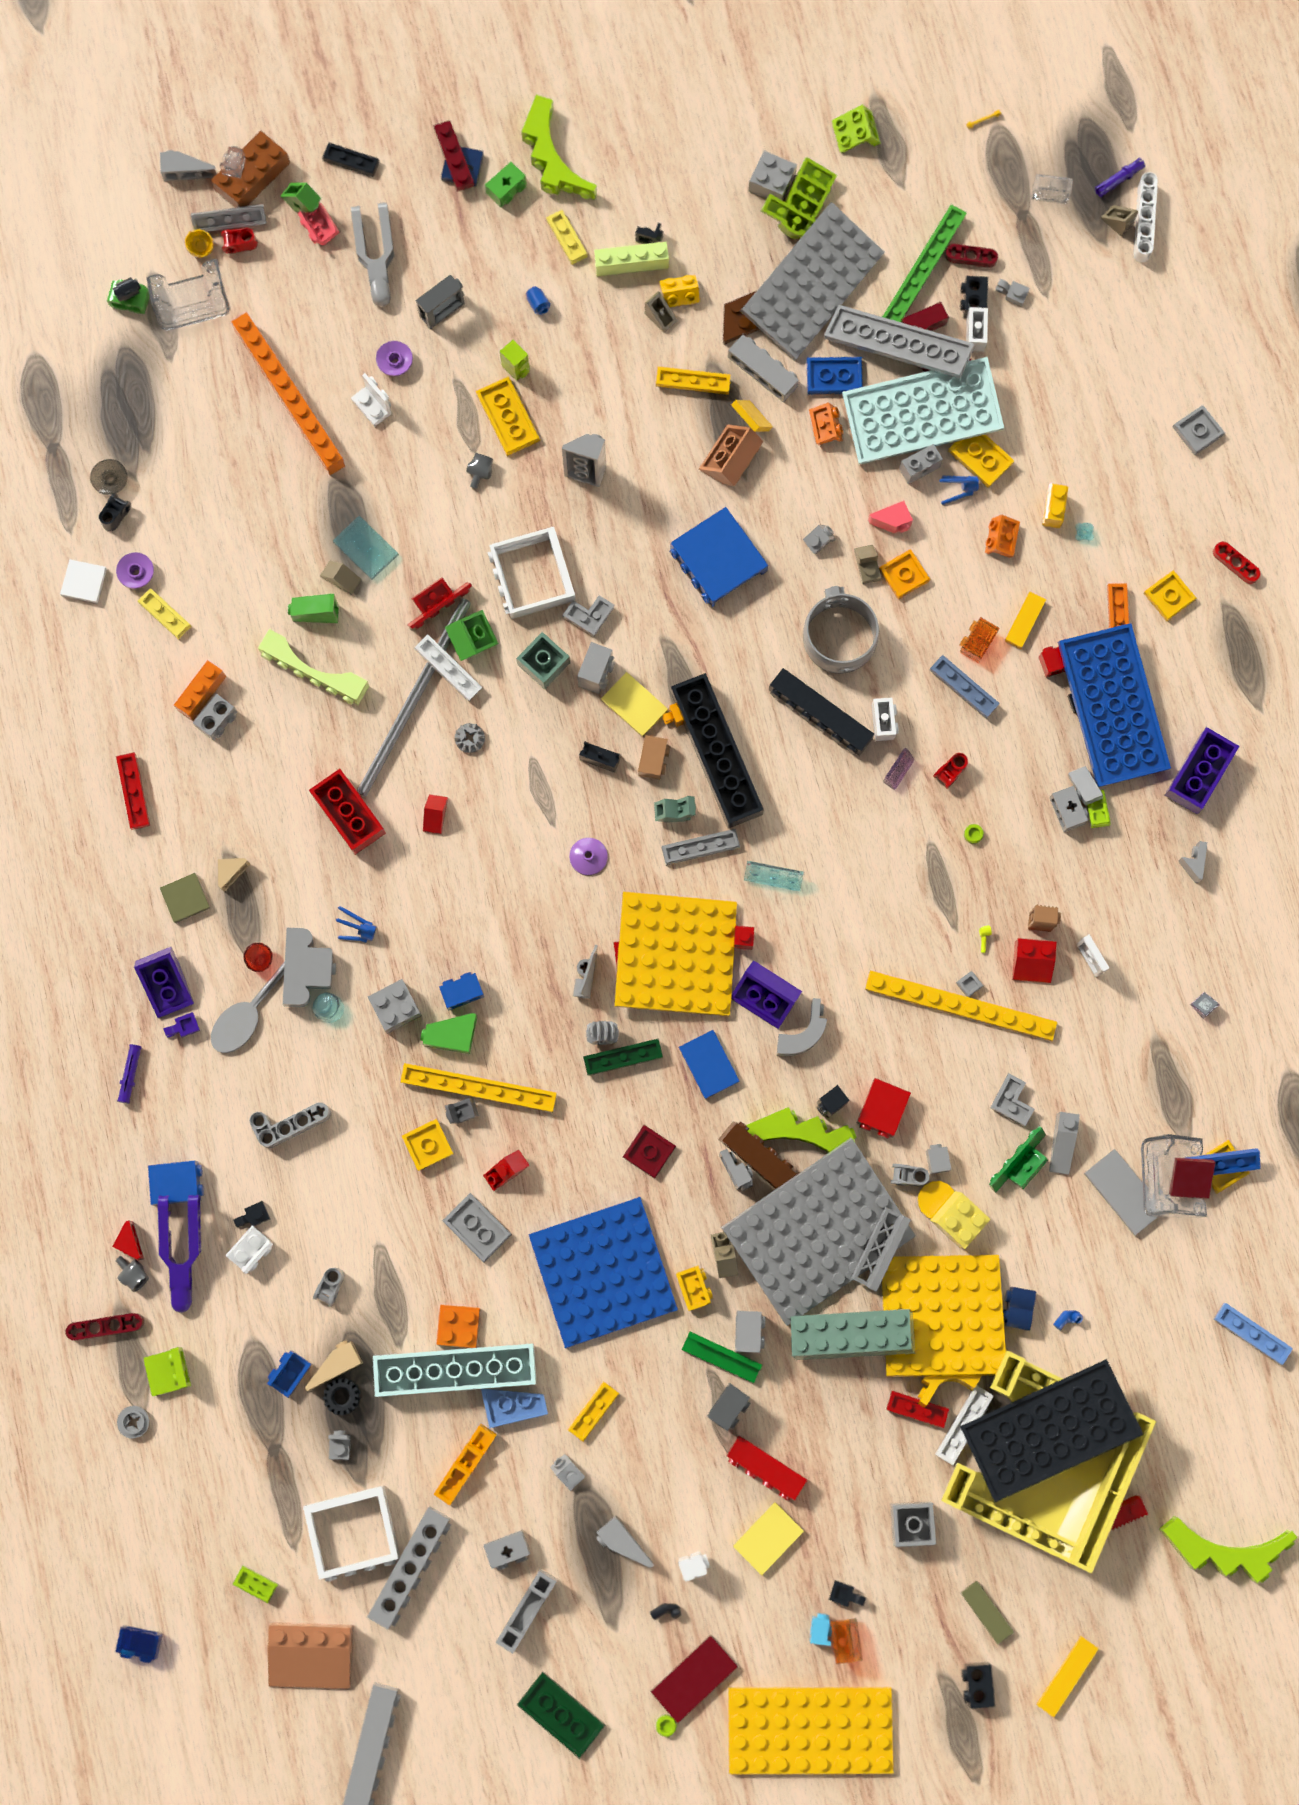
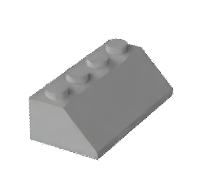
M585 434L562 446L564 476L600 487L606 470L605 439L597 434Z

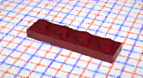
M451 121L433 125L457 192L473 187L474 182Z

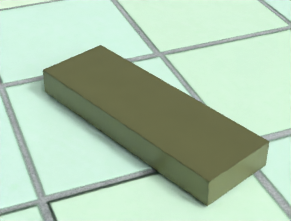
M978 1581L973 1582L960 1592L997 1644L1014 1633Z

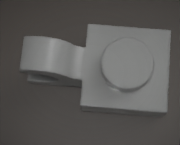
M1000 279L995 290L1006 294L1005 300L1022 307L1030 288L1015 281L1009 285L1007 281Z

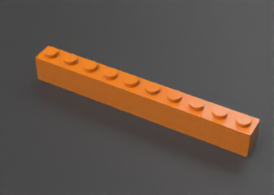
M246 312L232 320L231 323L235 332L328 474L332 475L344 468L345 463L342 456L248 313Z

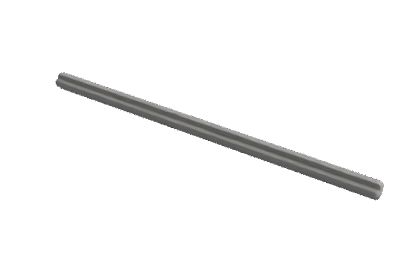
M464 598L461 599L448 625L464 618L471 605L470 601ZM445 629L437 644L446 651L451 640ZM428 662L357 790L359 794L367 796L430 681L435 669Z

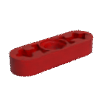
M1221 541L1214 547L1213 556L1245 583L1253 584L1259 579L1261 575L1260 569L1229 543ZM1225 548V552L1220 554V549ZM1230 553H1231L1232 556L1229 558V560H1227L1226 558H1227V557L1230 555ZM1232 559H1239L1241 566H1233ZM1246 565L1247 568L1243 572H1241V570ZM1251 571L1254 572L1255 574L1251 578H1249L1248 574Z

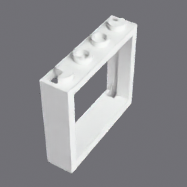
M554 527L489 545L491 552H487L490 563L494 562L496 568L493 569L495 580L499 579L501 586H498L500 596L505 597L506 603H503L506 614H510L511 619L570 603L573 600L576 601ZM549 540L566 594L514 609L498 554Z
M384 1485L303 1506L319 1579L324 1578L325 1582L337 1579L336 1575L344 1573L345 1577L357 1574L356 1570L364 1568V1571L376 1569L377 1564L384 1563V1566L396 1564V1560L400 1558ZM378 1496L391 1554L325 1571L312 1513Z

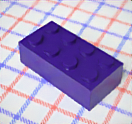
M1206 727L1189 752L1166 791L1165 796L1198 815L1203 810L1240 746Z

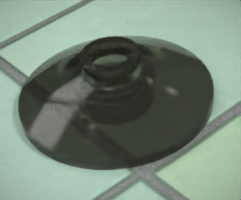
M113 459L98 462L90 474L92 486L97 492L104 495L120 492L125 487L128 479L124 465ZM108 478H114L111 482H108Z

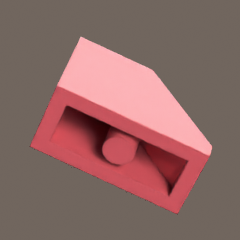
M901 501L870 514L868 521L869 524L889 532L903 533L910 529L913 519L905 502Z

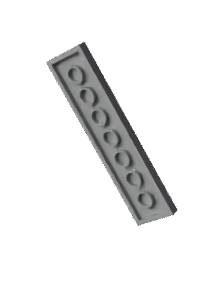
M838 305L824 334L826 340L961 379L975 348L974 343L842 305Z

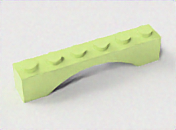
M270 629L258 647L261 657L264 659L278 662L277 665L281 668L293 670L296 676L302 679L304 677L310 679V683L317 687L321 685L327 688L326 691L334 696L336 694L342 696V699L349 704L355 703L359 705L369 688L367 680L352 672L330 674L309 667L293 653L286 637Z

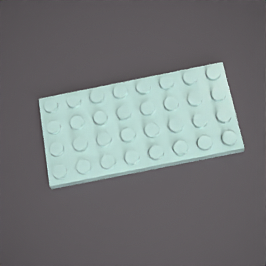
M988 357L968 361L961 379L931 370L842 392L859 465L922 450L932 444L939 446L1004 430Z

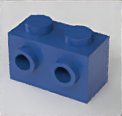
M465 973L460 976L461 979L455 981L449 979L444 981L442 986H439L448 1011L484 998L476 973Z

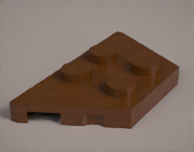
M756 291L724 304V345L739 339L742 335L746 336L760 330L740 311Z

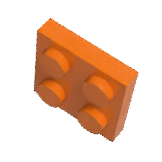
M440 1305L436 1345L476 1348L480 1308Z

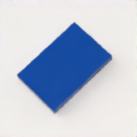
M810 357L806 359L807 395L842 394V392L863 387L862 357Z
M714 1030L679 1046V1050L704 1099L740 1082Z

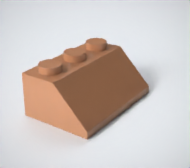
M727 425L699 467V470L724 485L735 486L764 441L750 427Z

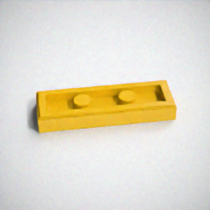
M1029 591L1005 642L1022 649L1046 601L1045 598Z
M603 1381L568 1428V1431L584 1442L620 1393Z

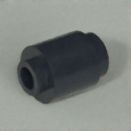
M129 277L115 284L116 287L112 288L118 301L124 300L125 302L140 294L141 286L137 279L133 280L132 277Z

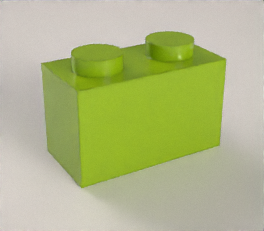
M512 340L499 351L502 367L518 381L529 373V357Z

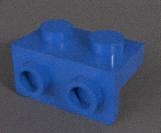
M294 1351L285 1352L279 1360L281 1364L278 1369L274 1368L267 1377L269 1379L267 1385L272 1386L287 1398L291 1396L312 1366L310 1362Z

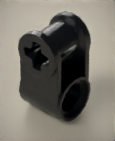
M115 493L109 497L106 505L99 513V520L106 531H114L118 528L123 518L129 513L132 505L131 502L120 499ZM113 518L110 522H105L106 519Z

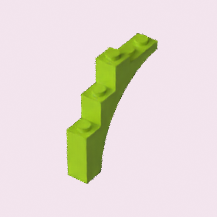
M536 94L521 134L522 141L528 145H535L531 155L532 165L539 170L545 169L540 181L541 190L548 194L558 195L560 189H563L566 193H575L582 198L595 200L597 185L582 179L572 172L555 151L550 137V121L554 110L553 100Z
M789 1107L746 1125L749 1128L748 1132L752 1136L756 1134L763 1141L775 1139L799 1140L813 1144L827 1153L848 1139L852 1138L854 1140L857 1138L854 1129H849L848 1125L826 1134V1123L824 1119L820 1120L819 1116L796 1124V1121H798L797 1115L794 1110L790 1111Z
M1173 1516L1159 1528L1190 1568L1194 1570L1197 1568L1199 1570L1207 1564L1206 1560L1209 1559L1221 1575L1232 1576L1239 1570L1238 1566L1240 1565L1249 1578L1256 1583H1262L1270 1577L1269 1573L1272 1569L1267 1563L1275 1562L1280 1557L1279 1553L1284 1549L1288 1550L1295 1544L1294 1540L1298 1538L1293 1531L1286 1530L1276 1538L1259 1545L1227 1547L1203 1539L1190 1530L1176 1516Z

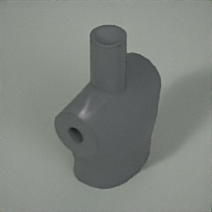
M475 453L473 460L468 463L466 469L468 474L473 475L470 487L477 489L480 478L490 479L493 458Z
M122 1256L116 1259L117 1264L123 1270L117 1278L123 1285L128 1286L132 1292H136L146 1284L149 1278L139 1261L135 1259L128 1264Z

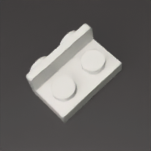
M252 1225L226 1254V1257L247 1274L257 1267L258 1261L262 1256L268 1255L273 1244Z

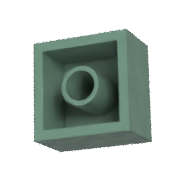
M543 632L516 658L517 665L544 689L570 664V656Z

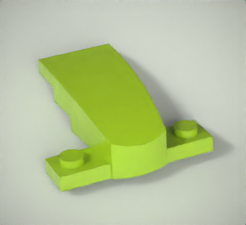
M805 157L786 201L784 202L769 194L761 212L778 221V228L786 236L800 239L816 221L815 218L821 210L822 204L828 196L837 174Z

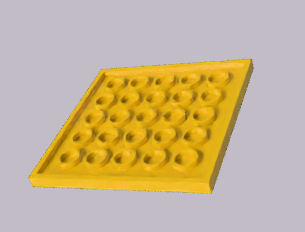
M623 891L614 1007L730 1016L737 902Z
M999 1255L893 1257L881 1281L883 1311L911 1310L914 1322L915 1354L885 1355L886 1377L996 1375L1006 1353Z

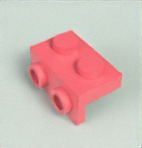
M319 202V206L315 211L306 213L300 211L298 215L301 218L300 223L309 231V238L312 242L324 246L340 232L323 204Z

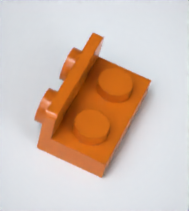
M828 402L809 409L817 445L833 440L843 441L842 435L844 431L842 425L839 424L838 417H840V413L837 407Z
M1005 515L992 518L989 523L985 553L995 552L1008 558L1014 557L1020 521Z

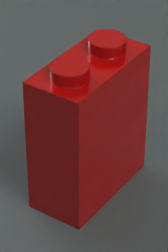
M874 1078L856 1122L860 1124L859 1128L869 1132L871 1129L878 1132V1136L889 1139V1137L893 1138L911 1092Z

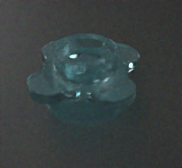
M1077 523L1075 526L1077 530L1076 540L1087 539L1092 541L1094 538L1092 534L1093 524Z

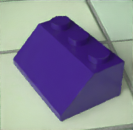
M753 960L733 991L731 999L779 1029L802 991Z

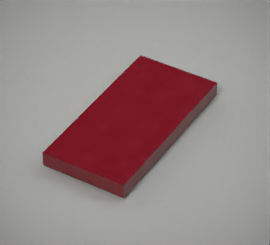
M710 1635L650 1692L671 1717L679 1723L722 1683L738 1665Z

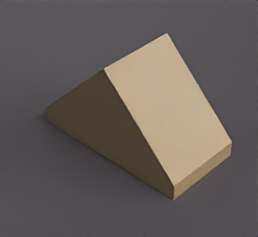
M245 858L218 859V886L222 891L225 892L251 865Z

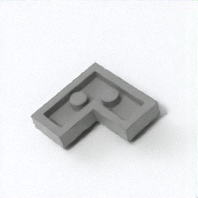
M600 595L589 610L573 600L564 612L563 618L595 637L615 608V605Z
M1008 1073L990 1108L1025 1127L1034 1111V1108L1017 1100L1026 1082Z

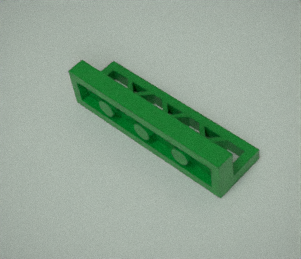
M689 1331L681 1349L752 1383L755 1382L762 1368V1364Z

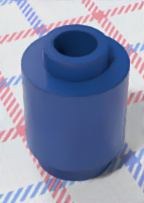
M534 286L527 290L526 299L534 313L540 315L547 313L551 304L542 289Z

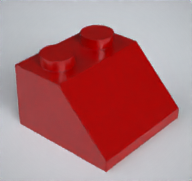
M1018 938L1014 943L1012 980L1051 983L1056 961L1057 942Z

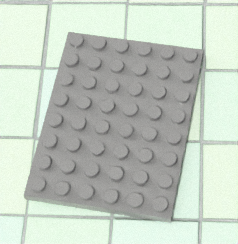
M850 1138L721 1228L785 1325L788 1326L791 1323V1316H802L853 1280L851 1277L884 1208L887 1207L899 1214L901 1212L854 1140ZM888 1213L885 1219L887 1227L894 1225L897 1219L896 1216ZM909 1225L898 1248L916 1236ZM886 1232L878 1234L876 1238L878 1245L886 1242ZM877 1249L869 1252L868 1259L870 1263L878 1259ZM867 1267V1268L862 1269V1270L860 1271L859 1275H861L862 1273H864V1272H865L866 1270H868L869 1268Z

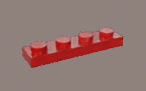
M136 753L116 756L130 829L134 830L150 826Z

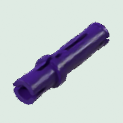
M1139 157L1128 166H1123L1118 173L1096 186V194L1102 197L1125 180L1133 178L1135 173L1145 168V163L1141 160L1142 158Z
M129 1044L123 1078L119 1083L121 1087L117 1102L130 1103L132 1087H135L134 1078L142 1046Z

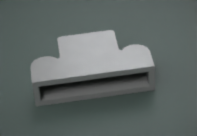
M287 928L283 987L284 1007H305L310 1002L308 989H331L332 975H336V963H333L332 949L311 948L313 937L311 932L305 928Z

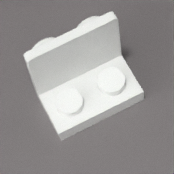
M364 373L362 377L365 387L352 396L351 400L375 427L392 414L390 410L391 404L388 401L389 396L384 390L380 391L378 389L375 379L372 376L368 377Z

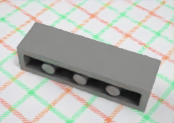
M742 335L728 350V358L783 403L798 387L799 379L797 375L792 371L786 370L779 360L771 358L770 354L765 349H760L750 337L747 338Z

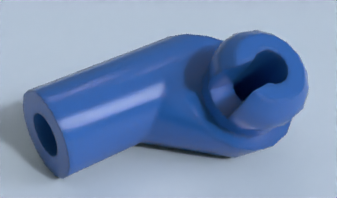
M1065 1310L1053 1325L1061 1331L1066 1323H1081L1083 1316L1079 1311Z

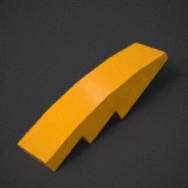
M480 1424L445 1475L434 1495L450 1506L497 1434L483 1424Z

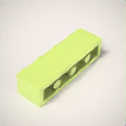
M667 242L594 250L596 276L669 269Z

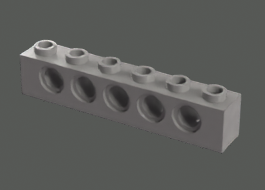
M431 1506L428 1507L367 1618L386 1629H389L391 1625L396 1626L401 1617L398 1615L401 1607L406 1608L411 1599L408 1594L411 1589L415 1590L421 1581L418 1576L422 1570L425 1572L431 1563V1560L428 1558L432 1552L436 1553L441 1545V1542L438 1540L442 1534L446 1535L451 1527V1524L448 1523L451 1519L450 1517ZM429 1526L436 1529L437 1533L433 1538L428 1537L426 1534V1529ZM417 1545H424L426 1547L425 1555L420 1556L417 1554ZM407 1563H413L416 1566L414 1574H409L406 1571ZM398 1581L405 1583L406 1590L404 1592L397 1591L396 1583ZM387 1600L395 1602V1610H388L385 1603Z

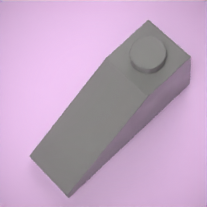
M168 150L160 152V172L164 181L214 178L217 174L214 165L179 151Z
M1066 1112L1056 1114L1049 1172L1069 1175L1078 1133L1079 1114Z
M616 1516L597 1531L599 1536L596 1539L603 1547L607 1545L609 1549L649 1568L654 1566V1563Z

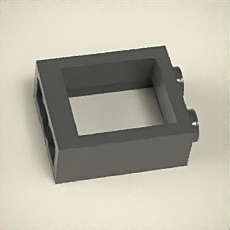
M451 274L416 300L419 317L430 329L465 304L463 297L465 294L462 291L463 285L459 279H454Z

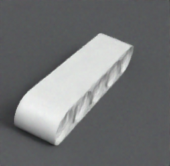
M1147 172L1142 176L1137 192L1136 210L1139 213L1135 222L1133 255L1135 260L1140 263L1146 262L1149 259L1154 247L1158 179L1152 172Z

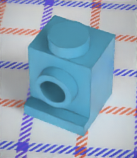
M817 1613V1616H812L810 1643L831 1646L828 1636L832 1635L833 1624L829 1623L828 1614Z

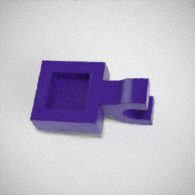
M193 1012L175 1018V1025L163 1028L167 1038L178 1033L183 1038L200 1031Z

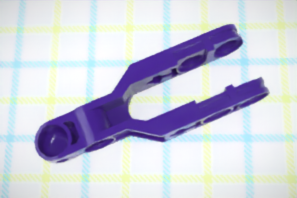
M169 1195L159 1196V1256L169 1268L171 1306L174 1311L183 1313L192 1304V1264L201 1253L200 1195L188 1196L189 1259L182 1264H177L172 1257L171 1230H169V1216L171 1215V1211H169Z

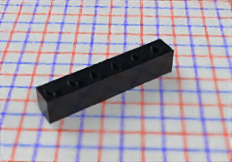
M782 668L769 685L770 694L774 698L782 699L786 702L785 705L789 709L797 710L801 713L800 716L804 720L812 721L816 724L818 730L823 733L826 731L836 743L844 744L851 754L860 756L874 737L872 731L786 669Z

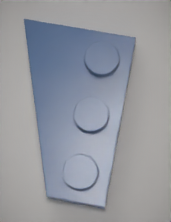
M481 1389L489 1428L548 1414L544 1394Z

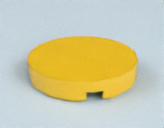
M932 1181L925 1184L920 1189L917 1197L920 1212L925 1217L932 1219L952 1196L954 1189L942 1181Z

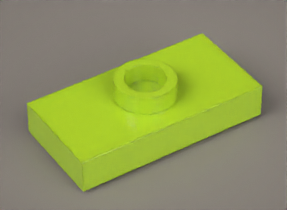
M1104 789L1100 790L1103 794L1102 799L1087 805L1091 828L1106 827L1111 824Z
M244 1565L232 1584L266 1603L270 1602L278 1586L276 1582Z

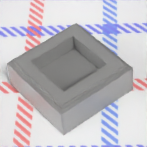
M972 971L956 982L966 997H970L983 987V984Z

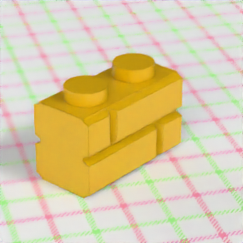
M1053 483L1049 485L1042 526L1061 528L1064 521L1068 486Z

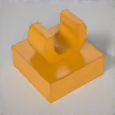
M677 704L669 705V712L662 715L665 725L673 721L676 727L683 725V718Z

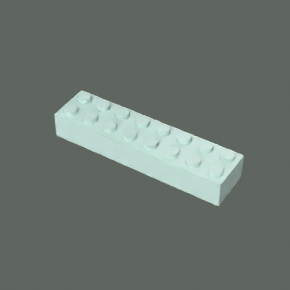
M534 1344L373 1356L375 1397L537 1384Z

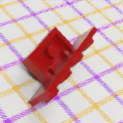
M439 578L411 598L421 612V615L408 623L407 626L410 629L415 628V630L425 624L424 620L429 617L430 619L434 618L440 613L439 610L444 606L447 608L455 603V598L468 594L470 592L469 588L472 587L471 583L466 582L452 592L444 578Z

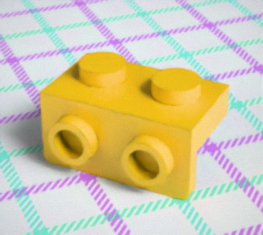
M695 275L667 278L660 281L662 296L669 307L700 302L699 286Z
M697 1265L676 1273L688 1311L711 1304L710 1299H713L710 1287L706 1288L704 1280H707L703 1268L699 1269Z

